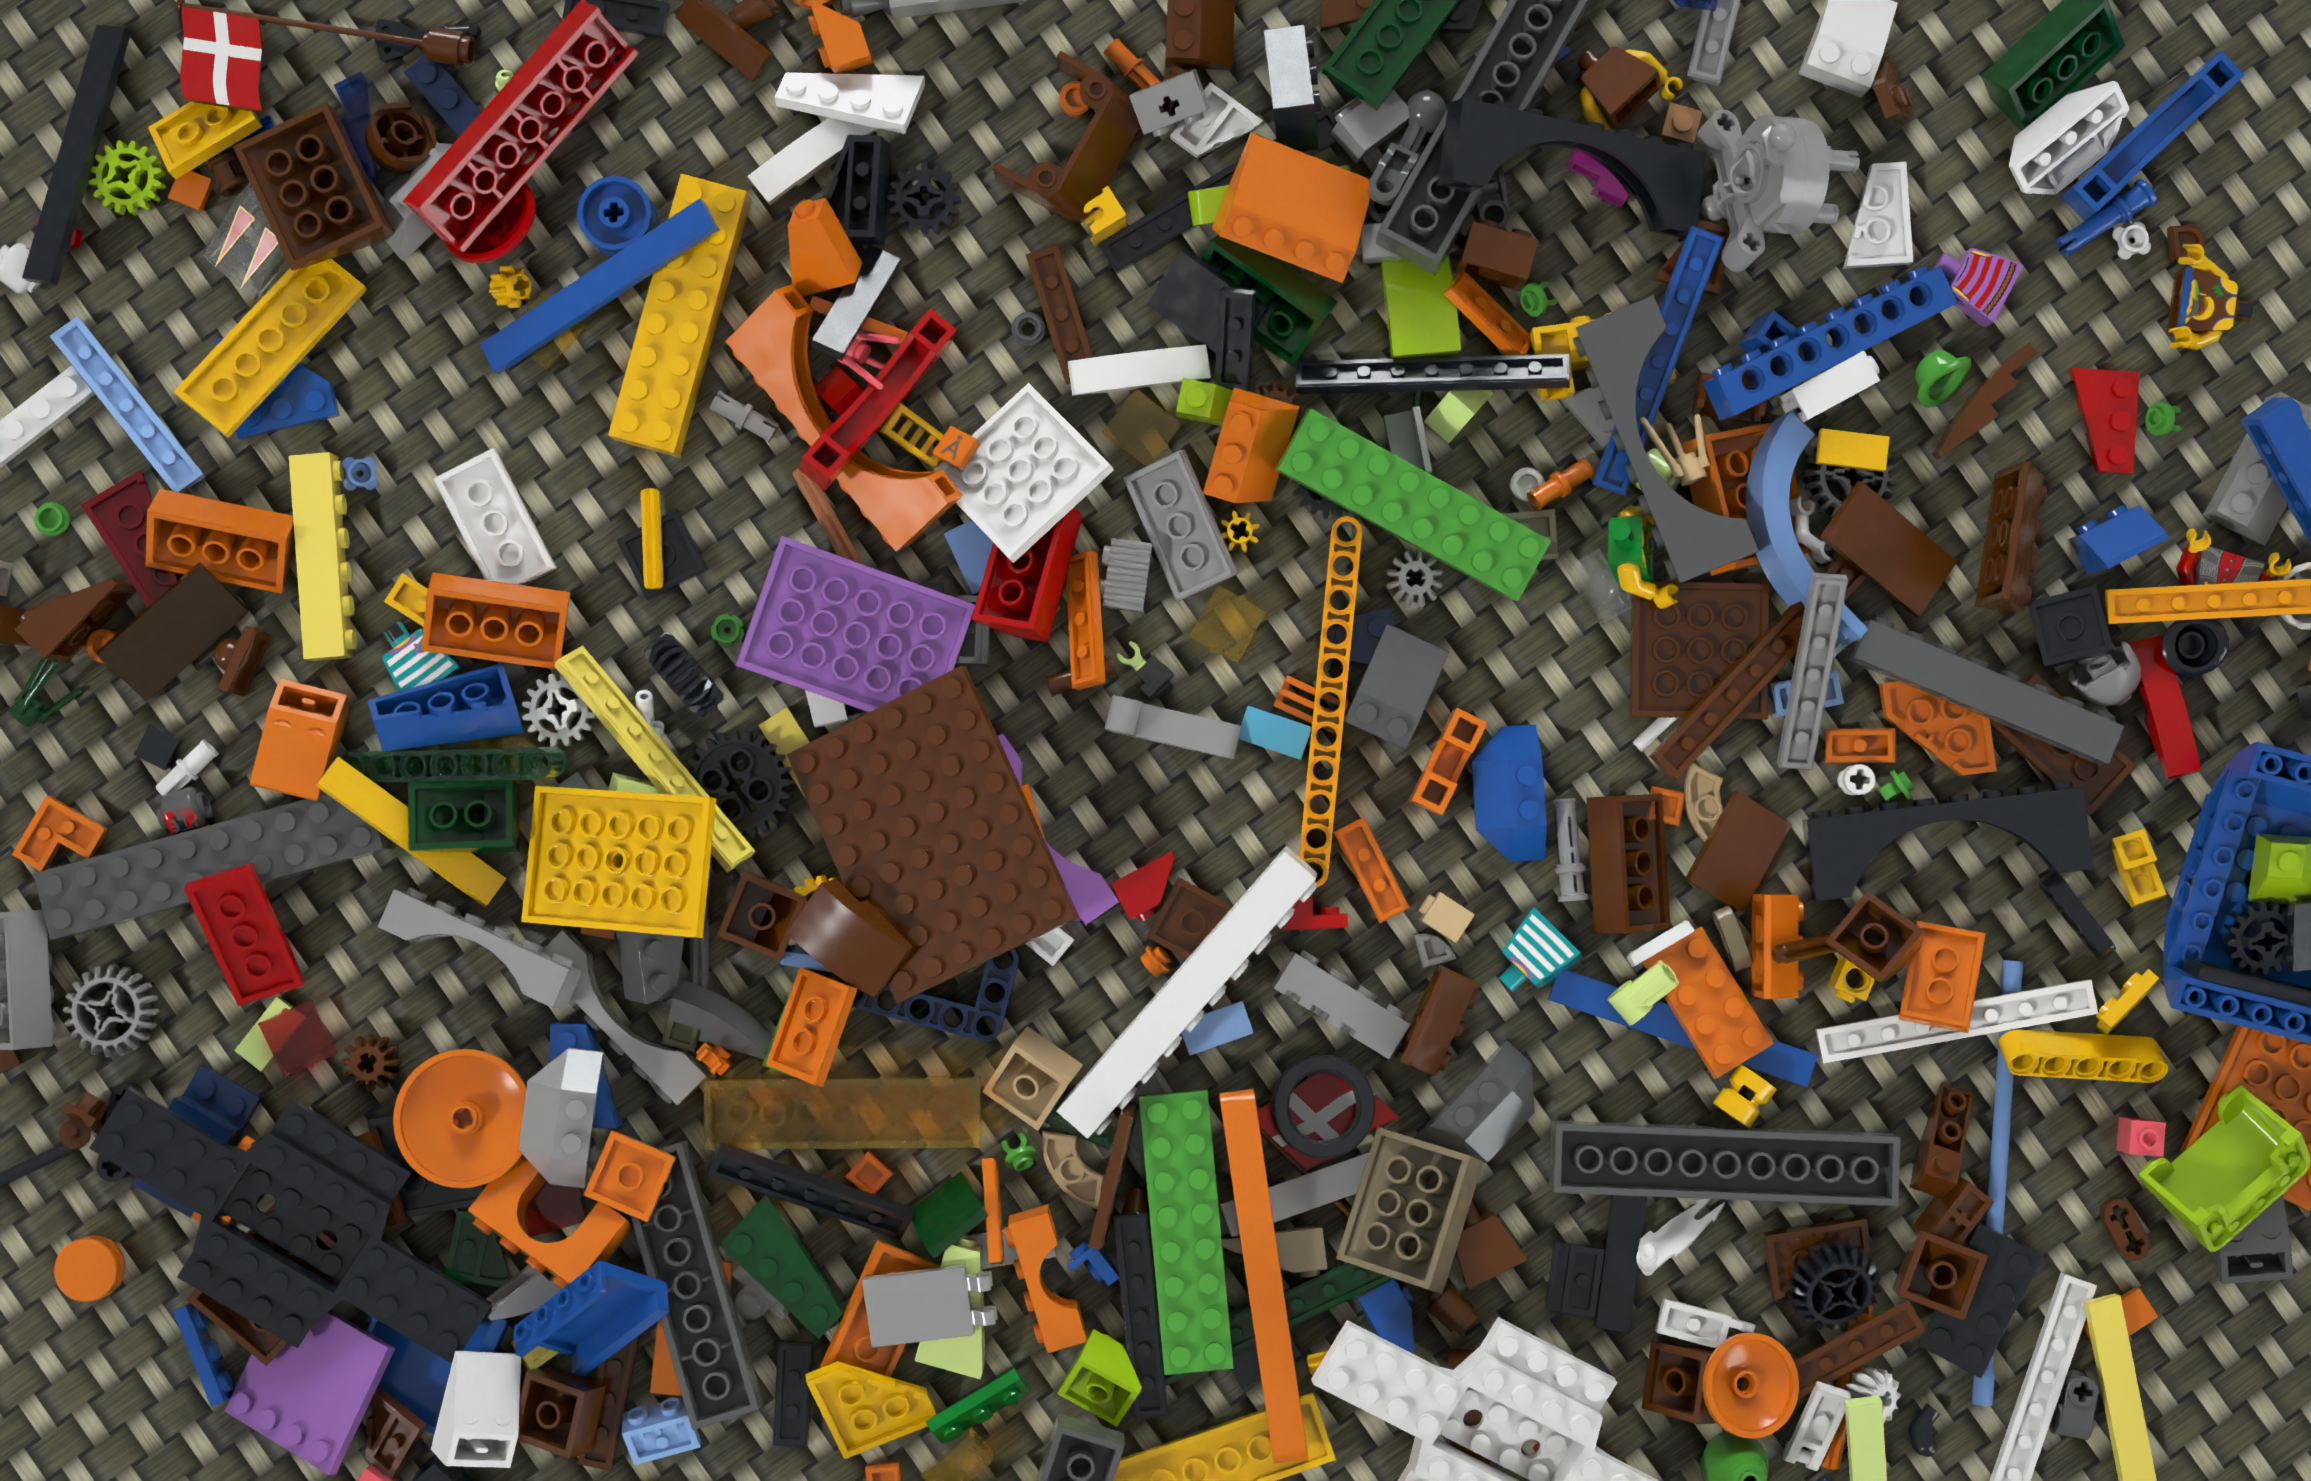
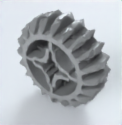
M116 964L109 965L107 970L104 966L95 967L94 974L91 972L82 974L84 982L75 981L72 984L77 993H67L66 999L73 1002V1004L63 1009L64 1013L72 1014V1019L66 1020L64 1024L66 1026H75L76 1029L70 1034L72 1039L83 1037L79 1047L85 1049L91 1046V1054L98 1055L103 1051L105 1057H113L116 1052L122 1056L128 1054L129 1048L132 1050L139 1049V1039L145 1041L150 1038V1034L145 1028H156L157 1023L151 1020L150 1016L157 1015L160 1011L157 1008H151L150 1002L157 1001L158 997L157 995H147L146 992L151 990L152 984L145 983L140 985L143 979L141 973H135L131 976L132 971L130 967H123L119 971ZM108 982L114 983L112 991H108L104 999L91 998L100 986ZM128 993L133 1000L135 1011L127 1004ZM114 1005L112 1009L115 1008L116 1014L119 1015L109 1017L110 1013H107V1008L103 1006ZM88 1011L95 1016V1027L91 1024ZM119 1022L132 1024L121 1037L117 1039L109 1038L111 1031L116 1029Z

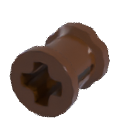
M233 152L219 154L210 159L206 164L208 169L214 172L220 183L219 191L223 197H230L241 193L250 185L248 179L243 177L235 163L237 158Z

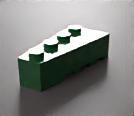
M766 1194L719 1244L818 1339L844 1313L846 1306L825 1273L821 1271L812 1256L813 1254L798 1235L788 1215L784 1213L776 1197Z

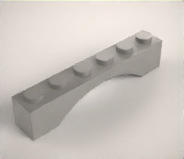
M408 887L407 891L393 890L378 928L404 940L424 942L434 938L459 936L475 941L494 953L507 966L515 977L523 995L551 1008H567L582 973L581 970L572 967L573 960L556 953L553 954V957L542 953L543 946L528 940H524L523 944L513 940L515 934L506 929L495 926L493 931L484 926L486 922L484 919L469 913H466L465 917L455 913L457 907L449 903L437 900L436 904L426 900L428 894L412 887Z
M569 929L562 930L543 949L542 953L553 957V954L556 953L573 960L572 967L582 971L568 1004L572 1007L578 1005L586 1013L584 1016L585 1021L596 1031L602 1029L611 1038L608 1040L609 1045L621 1056L626 1053L635 1062L632 1068L638 1075L645 1080L650 1077L658 1086L656 1092L668 1104L674 1102L676 1105L683 1103L711 1075L689 1051L653 1043L633 1032L619 1020L608 1006L599 989L594 972L592 953Z

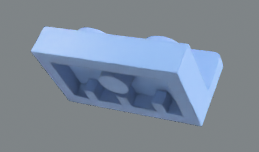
M683 1397L668 1398L663 1402L645 1407L638 1406L623 1414L622 1436L634 1465L700 1448L701 1439L697 1429L692 1430Z

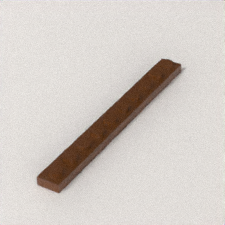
M1840 554L1822 572L1847 576L1848 583L1844 601L1867 578ZM1801 601L1791 605L1649 755L1672 780H1677L1797 653L1805 610L1804 604Z

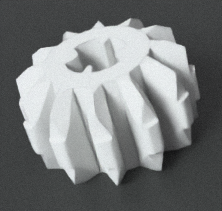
M1861 1367L1859 1373H1852V1382L1845 1384L1848 1391H1850L1851 1399L1879 1395L1882 1400L1883 1423H1885V1420L1892 1421V1412L1898 1409L1896 1401L1901 1397V1394L1897 1392L1899 1382L1892 1378V1374L1880 1368Z

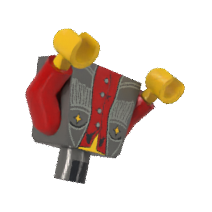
M2189 529L2186 533V538L2190 545L2185 546L2176 567L2180 586L2277 581L2278 576H2285L2290 572L2291 561L2289 558L2284 565L2275 566L2274 564L2280 558L2279 553L2275 552L2269 556V568L2264 569L2265 563L2211 547V537L2207 530L2204 531L2201 539L2195 540L2197 536L2195 529Z

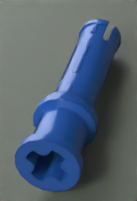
M2137 180L2132 189L2121 196L2115 195L2108 202L2106 208L2063 236L2056 239L2058 248L2072 241V244L2061 250L2066 257L2071 256L2072 253L2117 223H2129L2132 221L2134 214L2146 206L2153 207L2156 205L2157 198L2155 193L2144 180Z

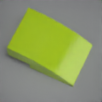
M1449 255L1446 256L1436 276L1405 259L1382 261L1387 329L1389 330L1391 358L1458 355L1461 351L1457 307L1444 295L1453 281Z

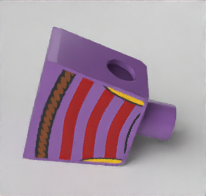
M1970 248L1963 253L1959 261L1943 253L1934 268L1941 266L1945 277L1949 279L1948 283L1957 301L1955 306L1981 326L1987 327L1997 318L2024 265L1985 251Z

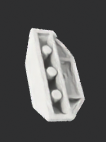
M2111 81L2067 94L2015 136L2009 168L2021 192L2026 194L2056 195L2108 153L2119 131L2122 118L2126 117L2130 109L2118 82Z

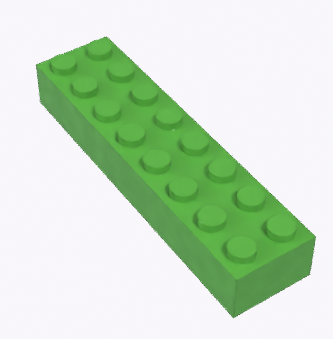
M1308 409L1305 412L1275 468V471L1510 600L1519 601L1551 540L1313 409Z
M1196 1089L1138 1095L1164 1375L1234 1369L1208 1090Z

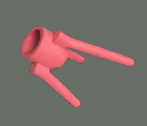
M860 330L843 360L838 359V361L849 366L877 389L882 390L883 384L858 365V363H867L879 370H882L886 365L869 356L871 347L867 345L866 340L899 344L900 339L887 335L866 333Z

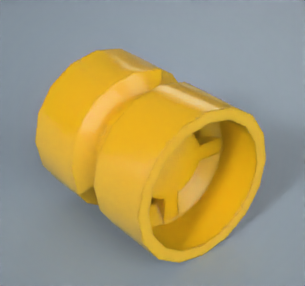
M1740 1064L1729 1078L1731 1086L1729 1088H1722L1713 1104L1750 1129L1760 1115L1758 1107L1760 1105H1767L1777 1089L1756 1073ZM1742 1086L1755 1094L1751 1101L1738 1093Z

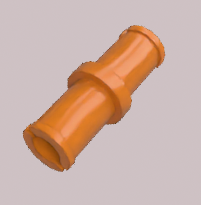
M1581 458L1562 472L1556 471L1552 473L1548 481L1527 492L1529 503L1534 509L1541 510L1558 497L1564 498L1571 494L1572 488L1594 476L1592 466L1586 459Z

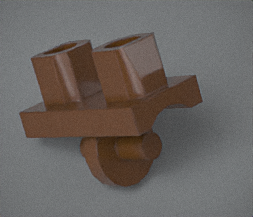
M87 1091L82 1094L75 1106L66 1102L61 1112L69 1120L59 1130L61 1143L67 1148L79 1149L89 1142L91 1131L97 1136L103 1127L101 1123L107 1114L108 1106L105 1105V1102Z

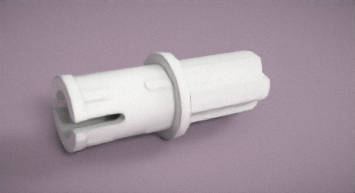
M203 739L183 760L178 759L176 761L177 765L156 785V789L162 796L181 790L192 779H198L197 774L214 757L219 755L218 752Z

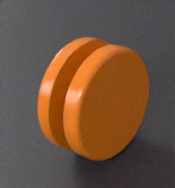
M91 1235L72 1241L61 1250L55 1261L54 1276L58 1287L67 1297L79 1302H92L111 1294L119 1287L125 1275L126 1262L123 1252L115 1242L103 1236Z

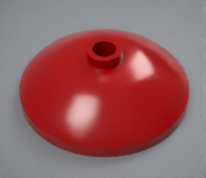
M514 177L509 179L502 186L501 190L510 186L514 180ZM524 183L464 252L451 245H446V247L456 258L468 263H485L505 256L523 241L533 224L536 214L534 193ZM492 202L483 207L479 215L488 211ZM469 228L461 232L457 240L465 237Z

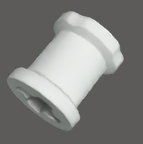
M1850 765L1839 772L1837 782L1845 794L1862 795L1870 792L1874 787L1875 775L1872 769L1866 765ZM1857 775V777L1862 778V784L1856 785L1850 782V776Z

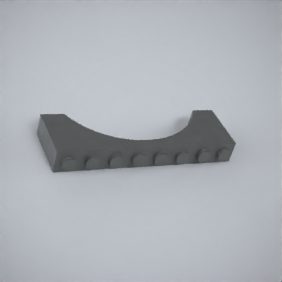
M1654 295L1576 327L1578 336L1572 338L1579 357L1586 355L1591 368L1585 370L1592 389L1599 387L1604 400L1598 403L1605 420H1613L1617 431L1611 433L1616 448L1618 452L1625 450L1630 463L1624 465L1630 482L1631 484L1638 482L1643 495L1637 497L1645 516L1651 514L1656 527L1650 530L1657 547L1664 546L1669 558L1663 562L1671 580L1678 578L1681 584L1755 554L1759 550L1746 519L1730 518L1708 512L1681 497L1658 474L1643 447L1639 435L1635 407L1638 380L1650 351L1666 331V324Z

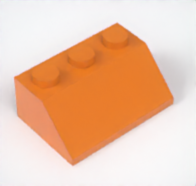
M1234 387L1203 494L1233 503L1272 501L1280 474L1275 471V468L1289 444L1299 406Z
M1753 894L1751 897V996L1762 999L1798 998V990L1803 989L1804 976L1803 971L1798 970V961L1785 964L1783 962L1777 963L1773 959L1775 956L1773 948L1776 945L1803 939V936H1798L1799 922H1802L1804 918L1803 902H1799V895Z

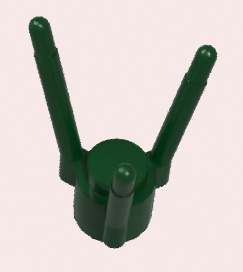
M42 657L25 687L15 698L16 702L9 709V713L23 725L32 727L36 721L44 724L52 714L83 693L82 688H77L46 710L43 708L46 702L37 694L58 666V660H53L41 675L49 660Z

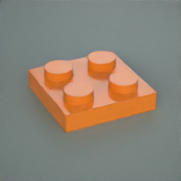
M611 1130L584 1192V1196L649 1222L677 1157L615 1130Z

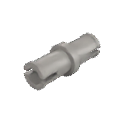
M722 391L717 393L710 406V410L735 422V427L740 430L745 428L767 442L772 440L780 425L754 411V406L749 403L745 406Z

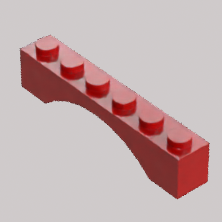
M929 309L875 377L883 384V389L879 390L872 384H869L854 403L820 435L802 456L799 470L826 491L952 344L957 329L932 309Z

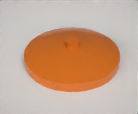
M458 1049L446 1051L429 1058L409 1075L396 1099L393 1126L395 1138L402 1155L409 1165L421 1176L446 1187L472 1188L499 1179L508 1173L523 1156L518 1148L527 1084L517 1070L508 1062L485 1051Z

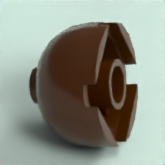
M391 102L382 105L370 118L364 135L366 148L372 160L381 168L394 173H408L420 166L430 156L428 154L432 148H435L437 142L435 129L429 119L423 113L419 116L411 111L412 106L405 103Z

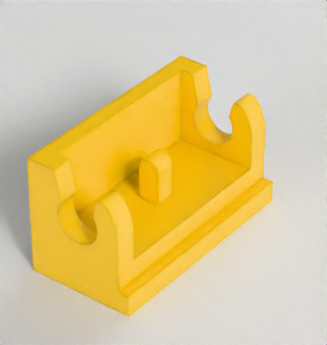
M1109 186L1103 188L1102 194L1089 201L1083 210L1084 213H1089L1093 208H1099L1085 220V225H1090L1089 228L1092 231V238L1090 240L1095 248L1102 241L1127 227L1126 213Z

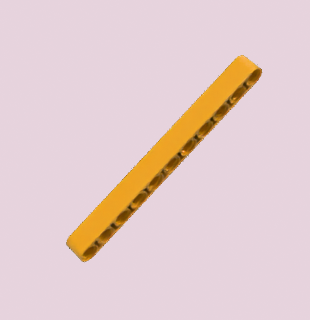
M1350 516L1337 519L1331 530L1299 857L1307 864L1312 862L1318 863L1323 869L1322 876L1315 881L1317 883L1316 887L1325 883L1329 873L1362 540V527L1359 521ZM1343 523L1352 524L1356 529V537L1349 542L1340 540L1337 536L1339 525ZM1339 557H1347L1353 563V570L1347 576L1338 575L1333 569L1334 561ZM1336 591H1344L1350 598V603L1344 610L1334 609L1330 604V596ZM1332 625H1341L1346 630V639L1340 644H1333L1327 638V629ZM1330 658L1338 659L1343 665L1342 674L1337 678H1329L1323 671L1324 663ZM1327 692L1335 693L1340 700L1339 707L1333 712H1326L1320 706V698ZM1324 726L1332 727L1336 732V740L1329 746L1321 745L1316 738L1317 731ZM1321 760L1328 761L1333 767L1332 775L1325 780L1318 779L1313 773L1314 765ZM1322 794L1329 799L1330 805L1326 812L1315 813L1311 809L1310 800L1313 796ZM1318 828L1325 832L1326 841L1322 846L1313 847L1308 844L1306 836L1310 830Z

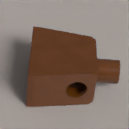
M1471 1201L1455 1252L1463 1281L1468 1289L1527 1261L1526 1256L1492 1211L1480 1216L1473 1201Z

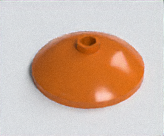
M1740 1333L1729 1337L1713 1351L1706 1364L1703 1375V1396L1706 1407L1714 1421L1732 1435L1756 1439L1773 1434L1788 1421L1798 1400L1799 1377L1796 1365L1786 1348L1767 1335ZM1739 1378L1742 1379V1386L1740 1389H1738L1737 1387V1381Z

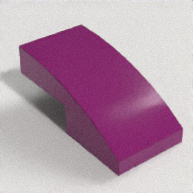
M1574 150L1566 168L1596 182L1590 193L1591 195L1621 208L1629 195L1618 179L1591 156Z

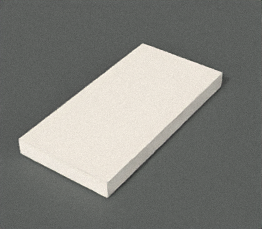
M495 448L433 479L485 580L525 586L557 569Z

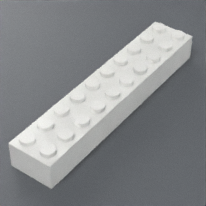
M1286 846L1066 1096L1056 1112L1087 1139L1093 1132L1100 1135L1111 1123L1115 1115L1112 1112L1114 1108L1118 1106L1122 1110L1133 1098L1137 1090L1135 1084L1139 1080L1145 1084L1155 1073L1160 1064L1157 1059L1161 1055L1168 1058L1178 1047L1182 1039L1179 1034L1184 1029L1190 1033L1203 1018L1205 1012L1202 1008L1207 1003L1213 1006L1222 997L1227 988L1224 983L1229 977L1236 980L1244 972L1250 962L1247 957L1251 952L1254 951L1258 955L1271 940L1272 935L1269 932L1273 927L1277 925L1281 929L1288 922L1295 911L1292 907L1298 899L1304 903L1317 888V883L1315 882L1317 872Z

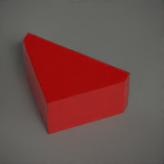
M837 365L814 386L816 393L839 417L863 392Z

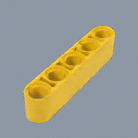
M2016 1029L2003 1034L1998 1042L2009 1071L2013 1075L2152 1083L2161 1080L2168 1073V1066L2156 1040L2150 1037Z

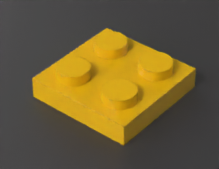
M2150 969L2142 976L2135 972L2119 991L2122 996L2118 1000L2112 996L2099 1009L2096 1015L2099 1021L2095 1029L2100 1034H2109L2153 989L2159 977Z

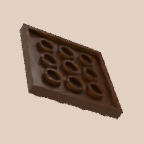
M1654 581L1658 589L1668 584H1674L1679 590L1677 593L1670 595L1678 603L1664 609L1657 607L1653 598L1648 600L1631 594L1629 717L1685 718L1769 629V584L1684 582L1680 584L1679 582ZM1768 683L1735 719H1768Z

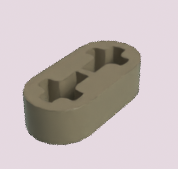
M1730 906L1712 911L1713 921L1733 970L1737 972L1752 966L1751 956Z

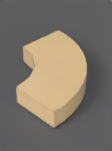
M1692 763L1687 771L1684 784L1685 809L1695 832L1706 842L1724 810L1720 797L1723 778Z
M1043 1130V1156L1049 1173L1055 1182L1074 1200L1086 1206L1098 1208L1105 1174L1093 1170L1082 1160L1077 1149V1135Z

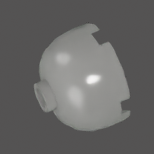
M2121 641L2122 646L2116 647L2112 643L2113 653L2077 661L2082 666L2075 673L2072 669L2069 671V682L2086 702L2095 706L2122 705L2131 698L2132 693L2136 690L2141 680V665L2136 654L2126 642Z

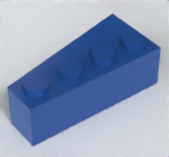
M503 663L368 700L373 723L383 752L524 734Z

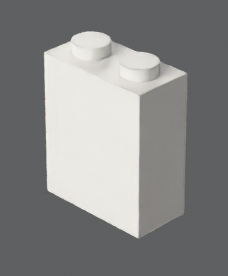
M1862 351L1777 399L1785 414L1792 410L1802 422H1805L1879 382L1880 379L1877 375L1880 373L1879 367L1872 356H1867L1865 351Z

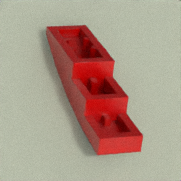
M2160 635L2130 642L2128 645L2136 654L2141 665V680L2137 686V691L2146 712L2144 722L2168 780L2198 773L2201 771V766L2182 692L2175 672L2166 664L2163 657V637Z

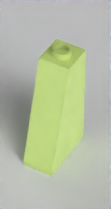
M964 1235L945 1250L940 1267L966 1264L967 1274L983 1272V1245L976 1243L977 1239ZM970 1291L972 1308L983 1307L984 1292ZM975 1325V1334L972 1336L919 1342L914 1361L981 1380L985 1366V1327Z

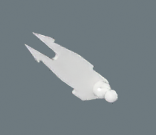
M1699 1199L1695 1201L1696 1205L1668 1221L1657 1232L1653 1233L1650 1230L1640 1238L1636 1262L1642 1273L1646 1276L1652 1275L1672 1256L1676 1258L1687 1249L1711 1221H1716L1725 1202L1701 1219L1696 1220L1694 1217L1712 1200Z

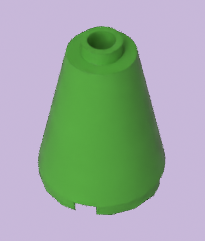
M1723 1432L1709 1440L1704 1447L1705 1450L1702 1458H1700L1699 1465L1704 1481H1767L1769 1470L1768 1457L1763 1446L1756 1439L1742 1438L1728 1432Z

